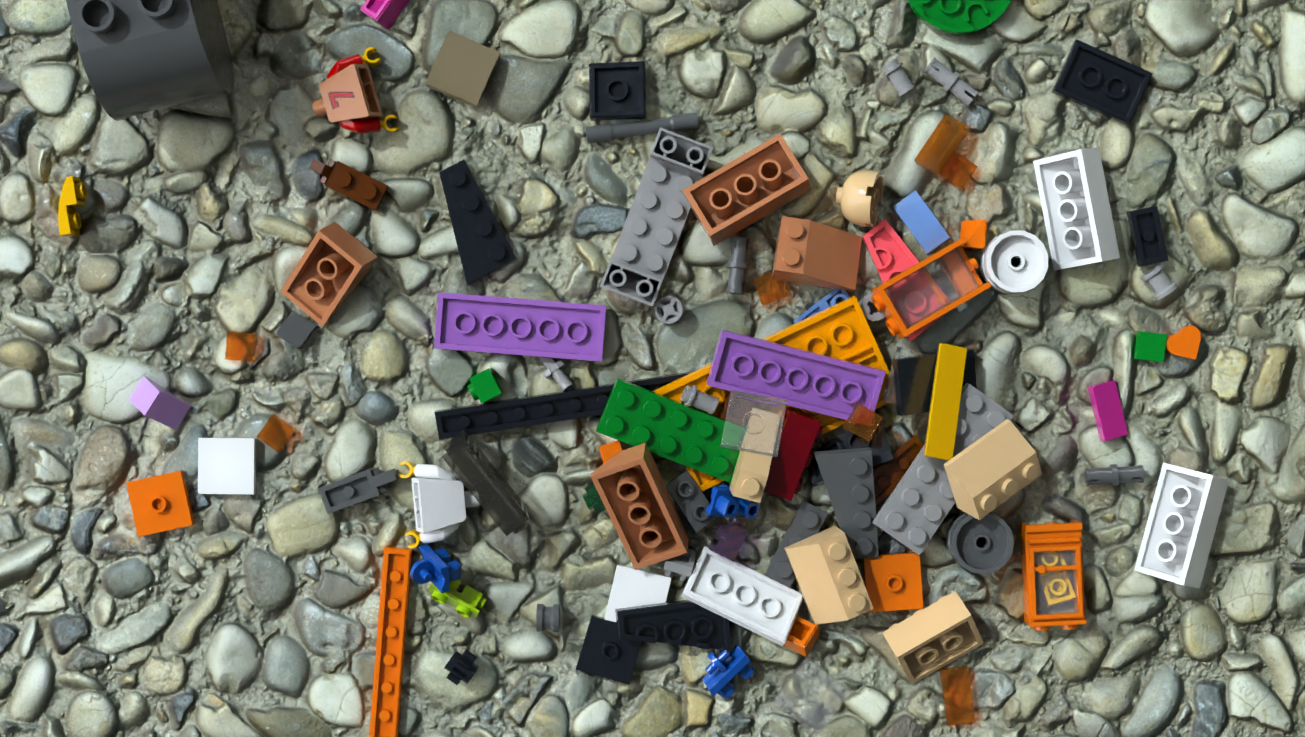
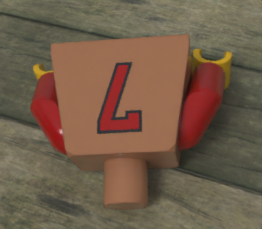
M368 47L362 56L356 54L338 60L327 75V80L320 83L319 88L322 99L316 100L312 104L314 113L318 117L327 115L331 123H339L342 129L359 134L380 132L381 129L393 133L399 129H390L386 124L389 119H398L395 115H388L384 120H379V117H382L383 114L369 66L377 67L381 63V58L375 60L368 59L370 54L377 52L376 48Z

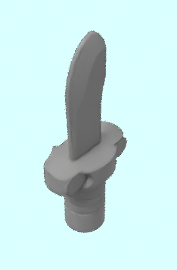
M539 357L547 368L543 373L546 379L553 376L563 391L573 386L561 370L566 365L563 360L555 363L553 358Z

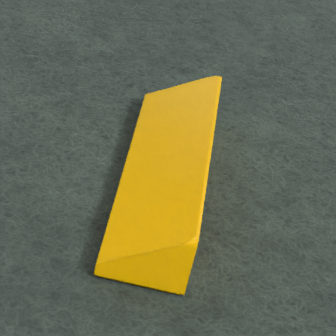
M945 343L938 345L924 457L948 461L953 458L967 348Z

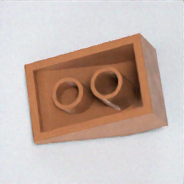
M782 216L778 228L772 279L855 292L862 237L815 221Z
M333 222L317 232L280 292L319 325L324 327L364 279L378 256L338 223Z

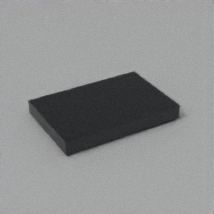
M1076 39L1070 48L1051 92L1128 126L1132 122L1153 73Z
M967 349L962 388L968 383L977 389L974 349ZM937 353L893 359L897 415L904 416L930 412Z

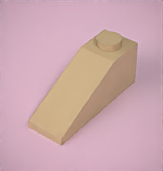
M752 408L729 487L734 497L761 503L778 431L779 414Z

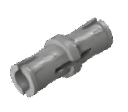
M935 57L923 71L940 83L945 92L949 90L967 106L979 92L959 77L960 74L955 71L953 73Z

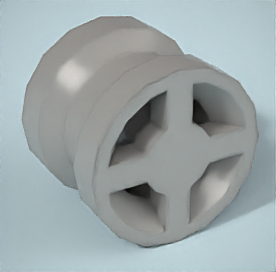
M868 294L860 300L859 305L866 320L879 321L885 317V314L882 310L878 311L871 299L873 294Z
M664 296L656 303L655 315L662 323L673 324L682 316V304L676 297Z

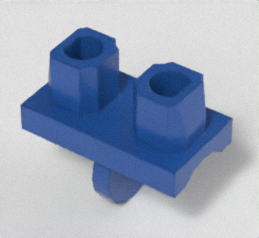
M729 485L713 486L711 502L705 511L708 515L730 518L744 517L748 519H755L757 517L760 503L734 497L729 489Z
M427 544L419 546V551L423 554V560L413 564L410 571L411 578L418 584H425L431 581L441 593L450 591L449 582L461 579L460 564L456 560L450 562V556L445 548L432 550Z
M737 644L732 649V652L728 653L724 650L717 656L711 651L707 655L712 662L705 668L708 673L702 678V681L714 696L719 694L727 699L736 689L730 680L736 674L743 680L748 679L755 670L750 664L751 660Z

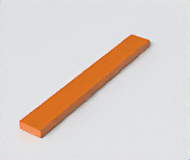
M384 547L369 737H398L413 548Z

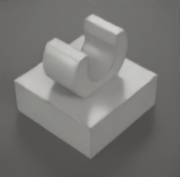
M688 549L685 554L665 560L663 569L666 570V577H670L671 572L681 574V581H684L687 576H691L696 551Z

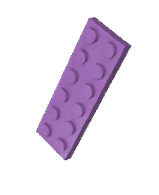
M438 292L434 348L602 362L607 306Z
M721 329L707 385L870 426L886 372L862 364Z

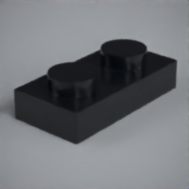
M1157 206L1127 212L1138 267L1168 261Z

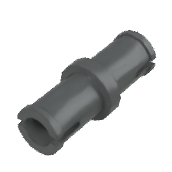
M732 237L730 262H727L729 278L726 293L744 295L746 270H749L747 253L750 239Z
M1111 464L1107 468L1084 469L1086 486L1111 484L1113 487L1118 486L1119 483H1144V478H1142L1144 477V469L1142 465L1117 467V464Z

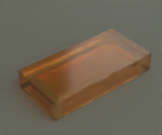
M945 114L915 158L916 164L940 176L969 133V126Z
M968 666L939 669L946 725L975 723Z

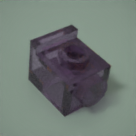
M733 517L729 518L726 524L720 523L713 537L717 539V542L715 544L710 541L708 549L734 562L749 532L744 527L746 522Z

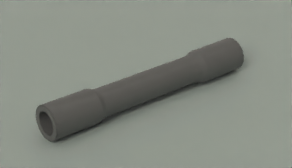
M697 112L673 115L667 118L614 125L603 124L585 128L587 143L611 141L616 138L654 134L659 132L660 127L672 132L699 129Z

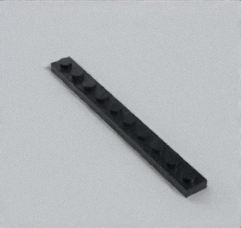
M694 371L627 382L654 391ZM615 383L436 410L435 418L439 440L602 415Z

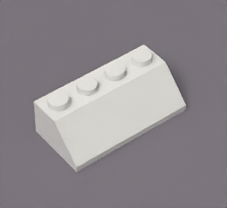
M1099 147L1079 149L1033 161L1054 271L1120 258Z
M1163 463L1134 570L1180 585L1200 589L1229 480Z

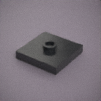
M645 61L589 64L591 121L647 119Z
M592 614L576 670L629 685L642 642L619 639L616 622L604 620L603 617Z

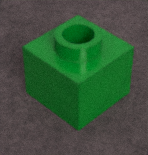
M488 368L469 378L471 384L468 385V389L475 401L479 399L481 404L504 393L492 368Z

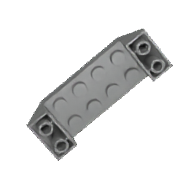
M660 127L650 153L649 161L600 287L653 307L691 208L682 190L702 179L713 147Z

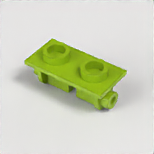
M459 580L449 582L450 591L441 593L434 584H430L427 592L431 593L432 599L443 605L447 602L456 608L455 611L459 615L468 619L470 616L476 619L480 610L476 609V606L482 609L487 600L482 597V593L468 585L465 586L462 593H459L457 591L461 584Z

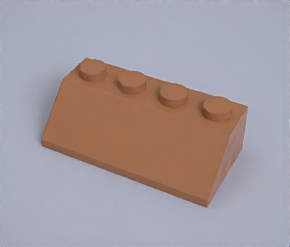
M778 134L682 191L713 246L811 189L809 178L782 135Z
M646 443L618 452L591 473L590 477L635 570L687 553L689 535Z

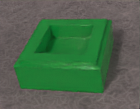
M1137 331L1133 359L1164 362L1167 334Z

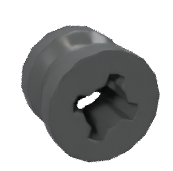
M537 604V632H543L545 629H551L553 632L560 631V604H554L552 607Z

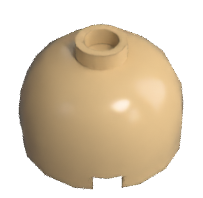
M864 170L852 173L845 180L843 187H838L836 203L841 204L842 214L851 223L872 228L877 224L880 212H876L878 203H882L883 177L880 175L881 172Z

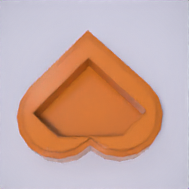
M1194 326L1182 327L1177 334H1171L1167 337L1165 350L1171 355L1196 360L1201 341L1200 330Z

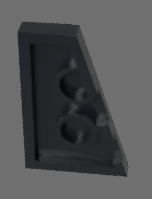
M878 408L875 409L870 426L855 423L848 428L847 432L835 440H830L814 451L871 447L873 469L894 463ZM813 452L808 471L812 484L815 487L825 483Z

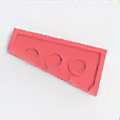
M886 219L862 236L882 283L919 263ZM922 270L886 289L905 326L912 324L942 306L941 303L936 301L937 296ZM935 283L939 292L945 296V302L948 303L950 300L939 288V286ZM944 315L907 336L908 341L911 342Z

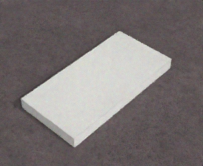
M706 546L702 548L681 597L781 646L786 642L803 600L802 593Z

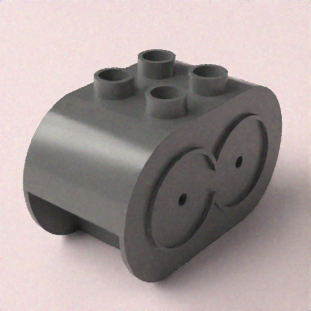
M66 0L85 72L100 104L112 119L121 121L131 116L218 94H228L233 91L234 69L217 0Z

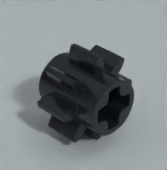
M468 650L464 651L463 654L456 651L444 667L450 672L446 678L456 685L461 680L468 684L479 668L474 663L477 657Z

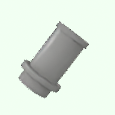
M895 59L883 67L885 71L883 75L888 76L899 93L898 95L901 96L915 86L901 67L903 63H899Z
M687 385L680 399L684 402L685 406L692 405L711 415L716 410L719 398L697 390L695 385Z

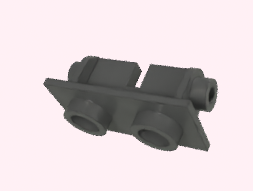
M688 471L673 478L665 485L669 494L696 533L718 518V516H710L705 512L710 503Z

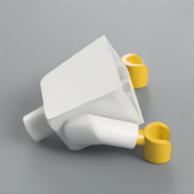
M406 461L400 463V465H408L410 472L407 475L399 474V476L412 479L416 529L410 530L405 536L413 535L416 538V543L407 545L409 548H415L421 542L427 544L445 540L459 528L460 522L466 520V508L479 506L480 498L478 491H464L463 482L456 480L454 474L438 465L417 464L415 466L414 463Z

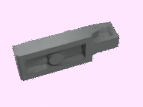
M379 467L370 468L322 486L318 490L327 514L381 495L382 492L387 491L385 484L397 480L399 477L395 468L383 473L380 472Z

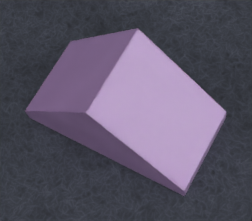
M146 376L142 378L129 398L144 416L175 430L179 428L192 407Z

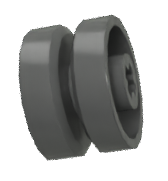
M963 511L952 520L946 533L945 542L948 553L956 563L972 573L989 574L996 572L1007 564L1013 553L1014 538L1012 531L1002 518L993 513H989L981 520H978ZM983 537L984 541L979 542L980 546L978 547L976 541L978 538Z

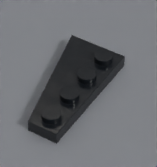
M689 600L615 609L619 639L668 643L676 646L685 645L732 652L729 620Z

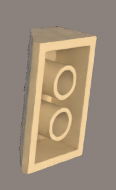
M1008 419L944 464L957 508L978 520L984 518L1042 475L1036 451Z
M833 526L784 548L814 624L846 621L874 609L844 531Z
M956 591L941 597L932 605L916 611L909 618L900 623L893 624L888 630L882 632L911 685L984 644L972 615Z

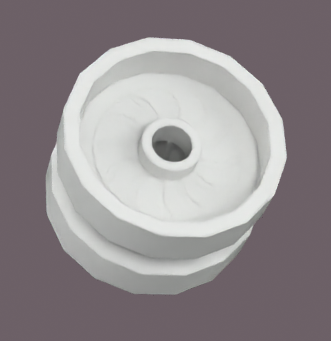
M1009 231L992 238L986 244L980 256V271L984 281L990 282L992 289L1004 294L1022 293L1035 288L1044 279L1048 270V253L1044 244L1035 235L1026 231ZM1011 259H1017L1018 265L1013 267Z

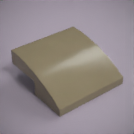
M449 31L434 61L425 86L477 108L488 87L489 79L500 59L501 52Z

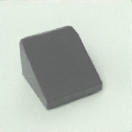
M292 311L275 335L294 347L303 349L317 325Z

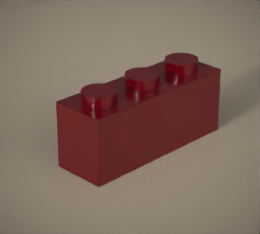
M785 406L779 421L764 492L792 501L794 494L799 493L803 481L800 478L803 469L809 467L813 455L810 451L814 442L819 441L823 427L820 426L821 421L816 416Z

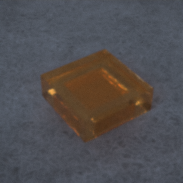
M953 151L938 173V176L957 189L962 190L978 166L956 151Z
M772 272L752 280L762 306L789 296L784 282L772 279Z
M227 331L225 359L255 362L257 334Z
M857 402L843 427L869 442L883 417Z
M272 414L257 435V438L278 453H281L297 429L276 414Z

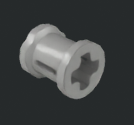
M1162 263L1151 268L1140 277L1142 281H1146L1155 293L1154 298L1156 301L1164 298L1178 287L1176 283L1170 281L1162 270L1164 268Z

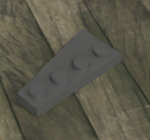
M871 447L814 452L839 527L845 532L854 558L879 557L877 526L872 523L876 517Z

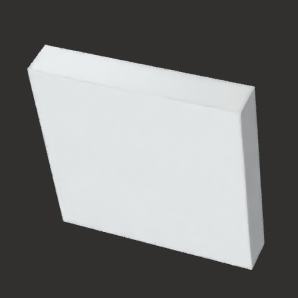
M198 438V494H256V438Z
M617 564L604 620L616 622L615 609L665 603L671 577L641 569L635 570L632 567Z

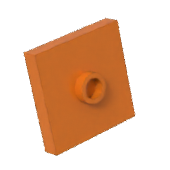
M183 470L126 482L138 537L195 525Z
M909 552L879 554V557L863 558L865 587L874 608L868 612L923 609L919 555Z

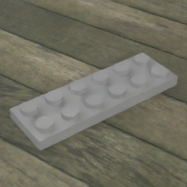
M968 383L964 385L961 392L953 457L1006 419L1011 421L1014 416ZM925 444L872 521L875 526L919 556L955 504L953 492L944 467L948 460L924 457Z

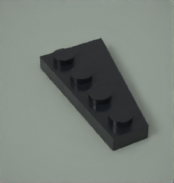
M463 159L439 172L467 285L516 260L517 258L466 161Z

